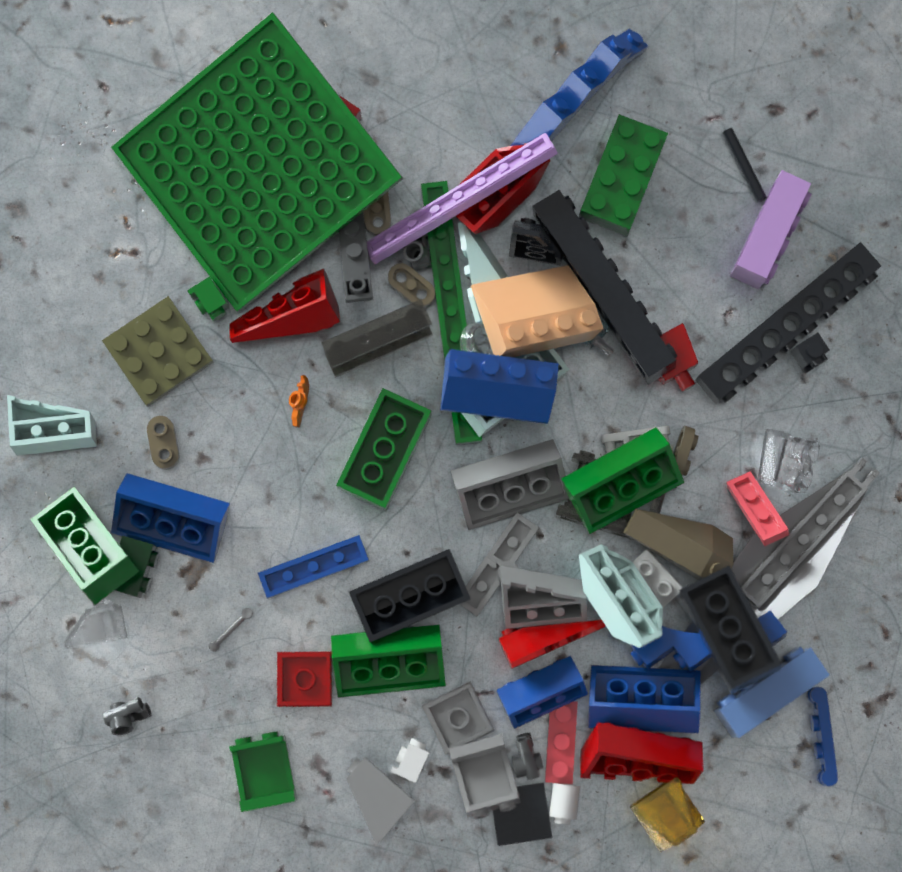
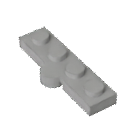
M518 512L515 514L467 583L466 589L471 600L461 603L462 607L478 617L501 584L500 565L518 568L515 562L539 527Z

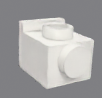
M412 738L407 748L401 747L396 758V762L400 763L398 768L393 766L391 772L416 783L429 754L425 750L426 744Z

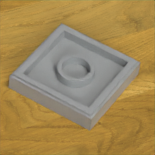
M471 681L422 705L446 755L450 753L449 749L471 743L495 731Z

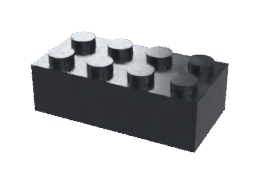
M730 566L720 569L679 590L680 598L730 694L781 670L782 663Z

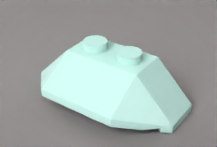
M602 544L581 553L579 561L583 592L612 636L638 648L662 636L663 607L634 563L620 554L608 550V547Z

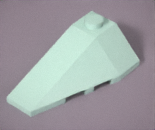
M462 222L458 223L462 252L468 258L469 263L464 267L465 275L470 277L471 284L507 278L508 275L479 233L474 234ZM469 288L467 289L475 322L483 324L472 289Z

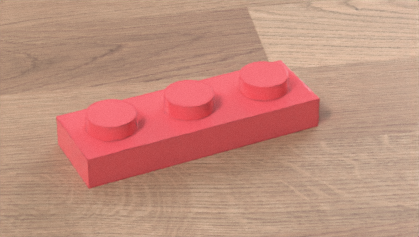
M751 471L726 482L727 489L764 546L789 536L787 526Z
M573 701L549 713L545 782L573 784L577 701Z

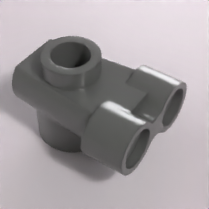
M428 233L403 247L404 257L410 261L415 271H419L432 264L426 240L429 236Z
M137 697L126 703L117 702L110 705V710L103 713V719L105 724L111 728L113 735H124L133 730L132 722L144 720L151 717L152 714L149 705L143 703L141 698Z
M531 733L520 734L516 736L517 740L515 741L520 755L512 756L517 778L527 776V780L538 778L540 776L539 770L543 769L540 753H534Z

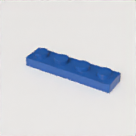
M360 535L258 572L265 595L269 599L368 562L369 559Z

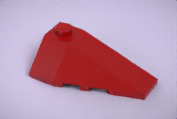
M602 620L531 626L521 629L509 628L501 631L503 637L498 638V641L510 668L513 669L606 627Z

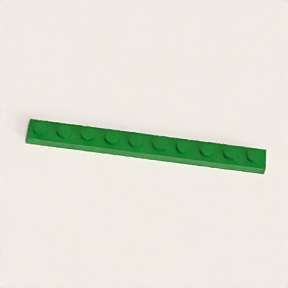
M447 181L421 184L423 207L449 192ZM452 218L428 232L444 363L450 349L470 352ZM451 412L455 445L482 442V436L479 437L462 413Z

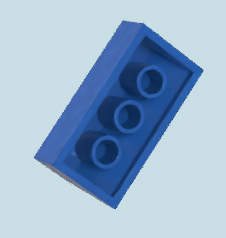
M450 349L445 357L440 410L548 424L557 389L559 363Z
M126 473L116 492L111 533L214 563L226 526L230 503Z
M591 665L588 728H595L599 722L612 723L615 726L638 728L641 731L699 734L701 670L690 672L683 669L649 668L647 670V668Z

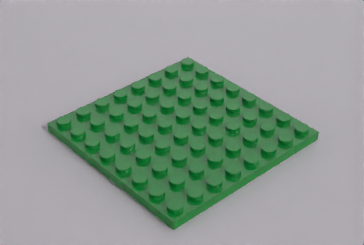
M273 12L111 146L236 312H241L404 179Z

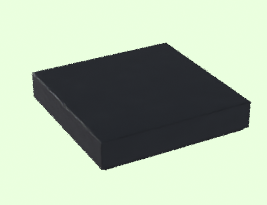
M544 782L517 786L521 803H517L516 808L509 811L500 812V809L493 810L498 846L552 838Z

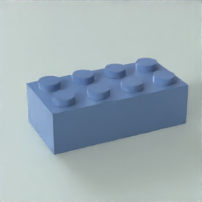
M811 647L792 649L783 656L785 661L782 662L781 670L741 689L736 695L727 694L716 702L719 707L713 711L732 738L742 737L830 676Z

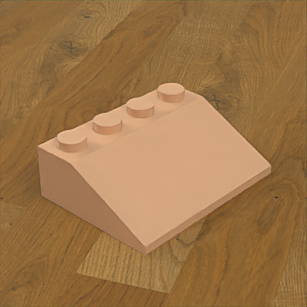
M569 265L472 284L471 286L494 355L517 357L593 340L604 329L595 303Z

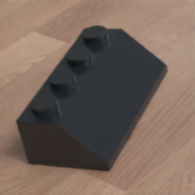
M450 549L349 591L369 642H373L471 600Z

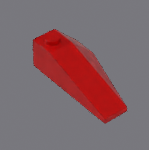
M324 268L293 282L294 288L282 296L279 292L272 296L273 300L263 308L256 306L229 324L231 342L236 343L313 333L331 328L339 323V306Z

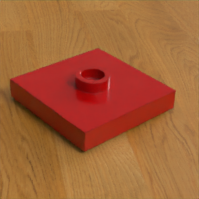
M332 651L277 652V707H332Z

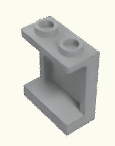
M502 734L449 749L467 817L473 816L474 819H481L489 816V811L500 809V812H505L516 808L517 803H521Z

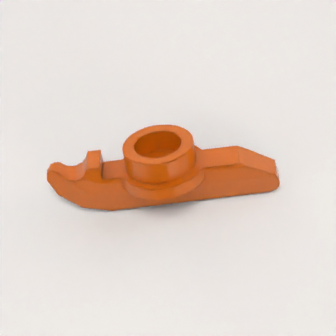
M301 375V381L297 383L298 391L292 392L289 396V404L293 408L292 423L294 427L298 428L301 425L309 393V381L305 375Z

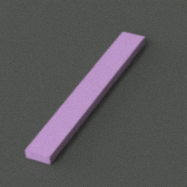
M546 133L542 134L368 240L367 249L374 264L379 263L557 155L558 152Z

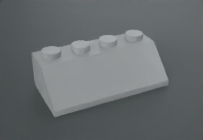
M553 439L451 470L468 530L513 517L517 512L522 514L569 499L561 481V478L566 476L562 458Z

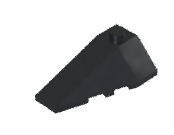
M521 218L520 221L515 220L511 234L509 257L561 266L563 255L543 226L536 224L535 220L529 218Z

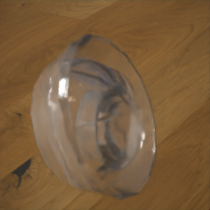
M471 323L467 325L462 331L460 338L461 351L494 355L484 324Z

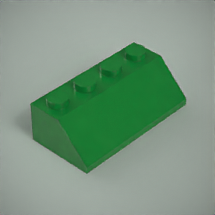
M656 427L561 478L568 497L589 534L685 483L669 442Z
M440 624L403 628L373 642H369L366 632L331 636L332 662L338 698L446 686Z

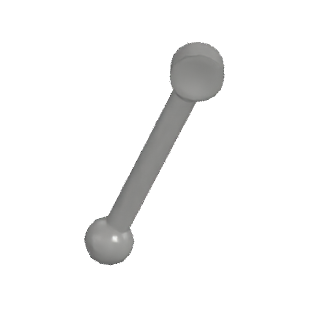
M249 608L243 609L242 615L216 641L209 643V649L213 652L217 651L219 645L245 619L252 617V610Z

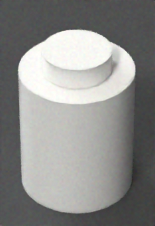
M553 783L549 816L554 817V823L570 825L571 819H577L580 786Z

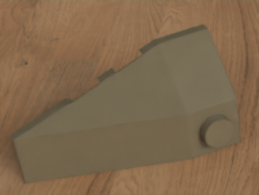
M635 509L623 531L624 534L697 580L727 566H730L731 569L733 567V538L711 524Z

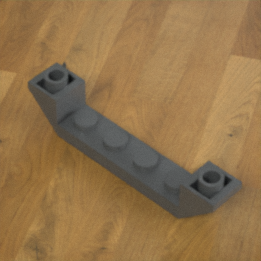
M362 212L339 231L346 303L373 300L364 214Z

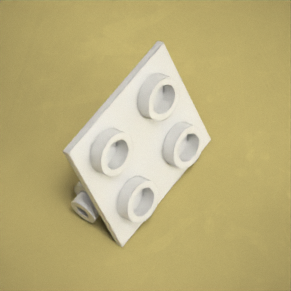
M648 549L633 561L663 608L683 588Z

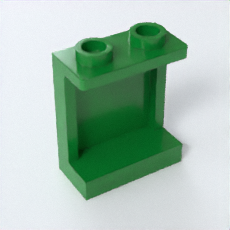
M278 731L262 734L263 740L252 742L251 737L236 739L235 745L229 746L230 752H232L241 800L239 801L241 812L297 801L285 735L279 736Z

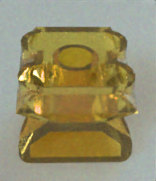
M678 777L669 783H661L629 806L660 853L672 846L676 847L694 835L697 829L705 823V820L685 792L682 782Z

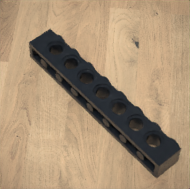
M861 242L858 243L696 378V382L715 404L721 400L726 403L737 394L735 391L736 387L741 383L747 386L757 377L755 372L763 366L767 369L778 360L775 356L782 349L787 353L798 343L795 338L802 333L807 336L818 327L816 324L818 319L822 316L828 319L838 310L835 305L841 300L847 303L859 292L856 288L864 283L867 286L878 277L876 271L881 267L880 263ZM844 271H853L856 275V280H848L844 275ZM830 286L834 288L836 297H828L824 292V287ZM804 304H813L816 308V314L807 313L804 309ZM784 320L794 321L796 330H787L784 327ZM765 336L773 337L776 341V347H767L764 344L763 338ZM752 353L756 358V363L753 365L747 364L743 359V354ZM723 370H732L736 375L735 381L725 380Z

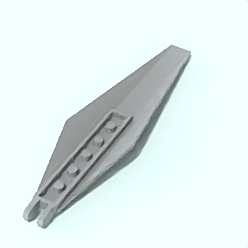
M863 457L850 471L845 472L780 515L789 530V536L764 546L755 532L733 562L732 571L757 618L771 610L775 617L779 619L819 585L868 490L867 487L879 474L874 469L866 476L862 483L854 477L858 471L864 468L867 462ZM691 621L684 632L698 633L693 621ZM674 651L667 655L659 666L662 669H682L673 658V655L676 654ZM712 657L695 669L701 670L700 685L718 671Z

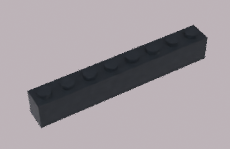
M558 190L532 206L533 216L543 226L560 250L563 260L569 265L595 303L598 312L646 383L649 385L675 369V358H677L675 350L670 344L665 345L661 339L662 332L655 322L650 323L646 317L648 312L640 300L635 301L631 295L633 290L626 279L621 280L618 276V268L611 258L607 259L602 253L604 248L597 237L592 238L588 232L590 230L589 225L584 217H578L574 212L575 205L568 195L564 197L561 191Z

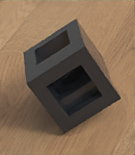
M816 333L797 345L791 351V354L806 374L828 360L825 354L830 349L820 334Z

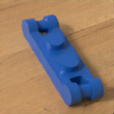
M812 687L807 691L806 697L809 702L813 703L814 715L810 716L812 731H816L817 742L814 743L815 757L820 759L821 770L817 774V781L824 786H834L838 781L828 696L824 688Z

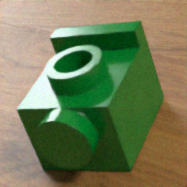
M210 276L187 290L193 300L198 297V300L194 301L202 315L208 313L212 321L222 318L226 314L225 310L229 309L227 302Z

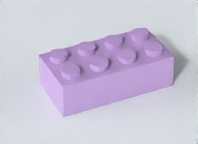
M781 170L730 277L758 290L763 283L768 285L779 265L774 263L775 260H780L790 242L785 238H790L801 217L797 216V213H802L812 193L807 192L811 183Z

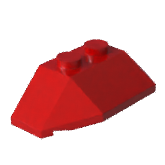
M524 145L495 149L460 184ZM550 159L456 215V218L474 234L499 226L535 191L550 163Z

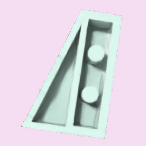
M7 395L10 447L17 456L97 447L96 424L90 411L60 405L53 406L35 400L27 401Z

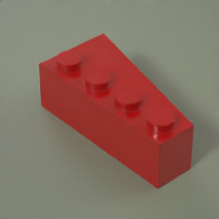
M598 722L581 748L580 778L590 779L591 774H603L606 780H615L616 775L631 776L632 781H643L651 777H657L658 782L694 784L704 771L703 742L687 737H673L660 732L652 733L641 731L638 728L615 726L612 723Z

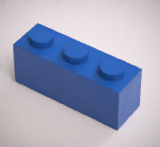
M571 656L556 660L553 664L541 670H535L529 673L528 676L515 682H509L496 690L514 729L588 695L584 680Z

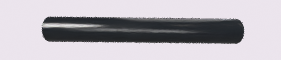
M733 128L723 131V134L757 202L766 199L767 196Z

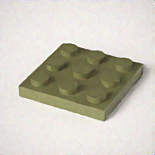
M169 296L102 340L147 407L214 363Z

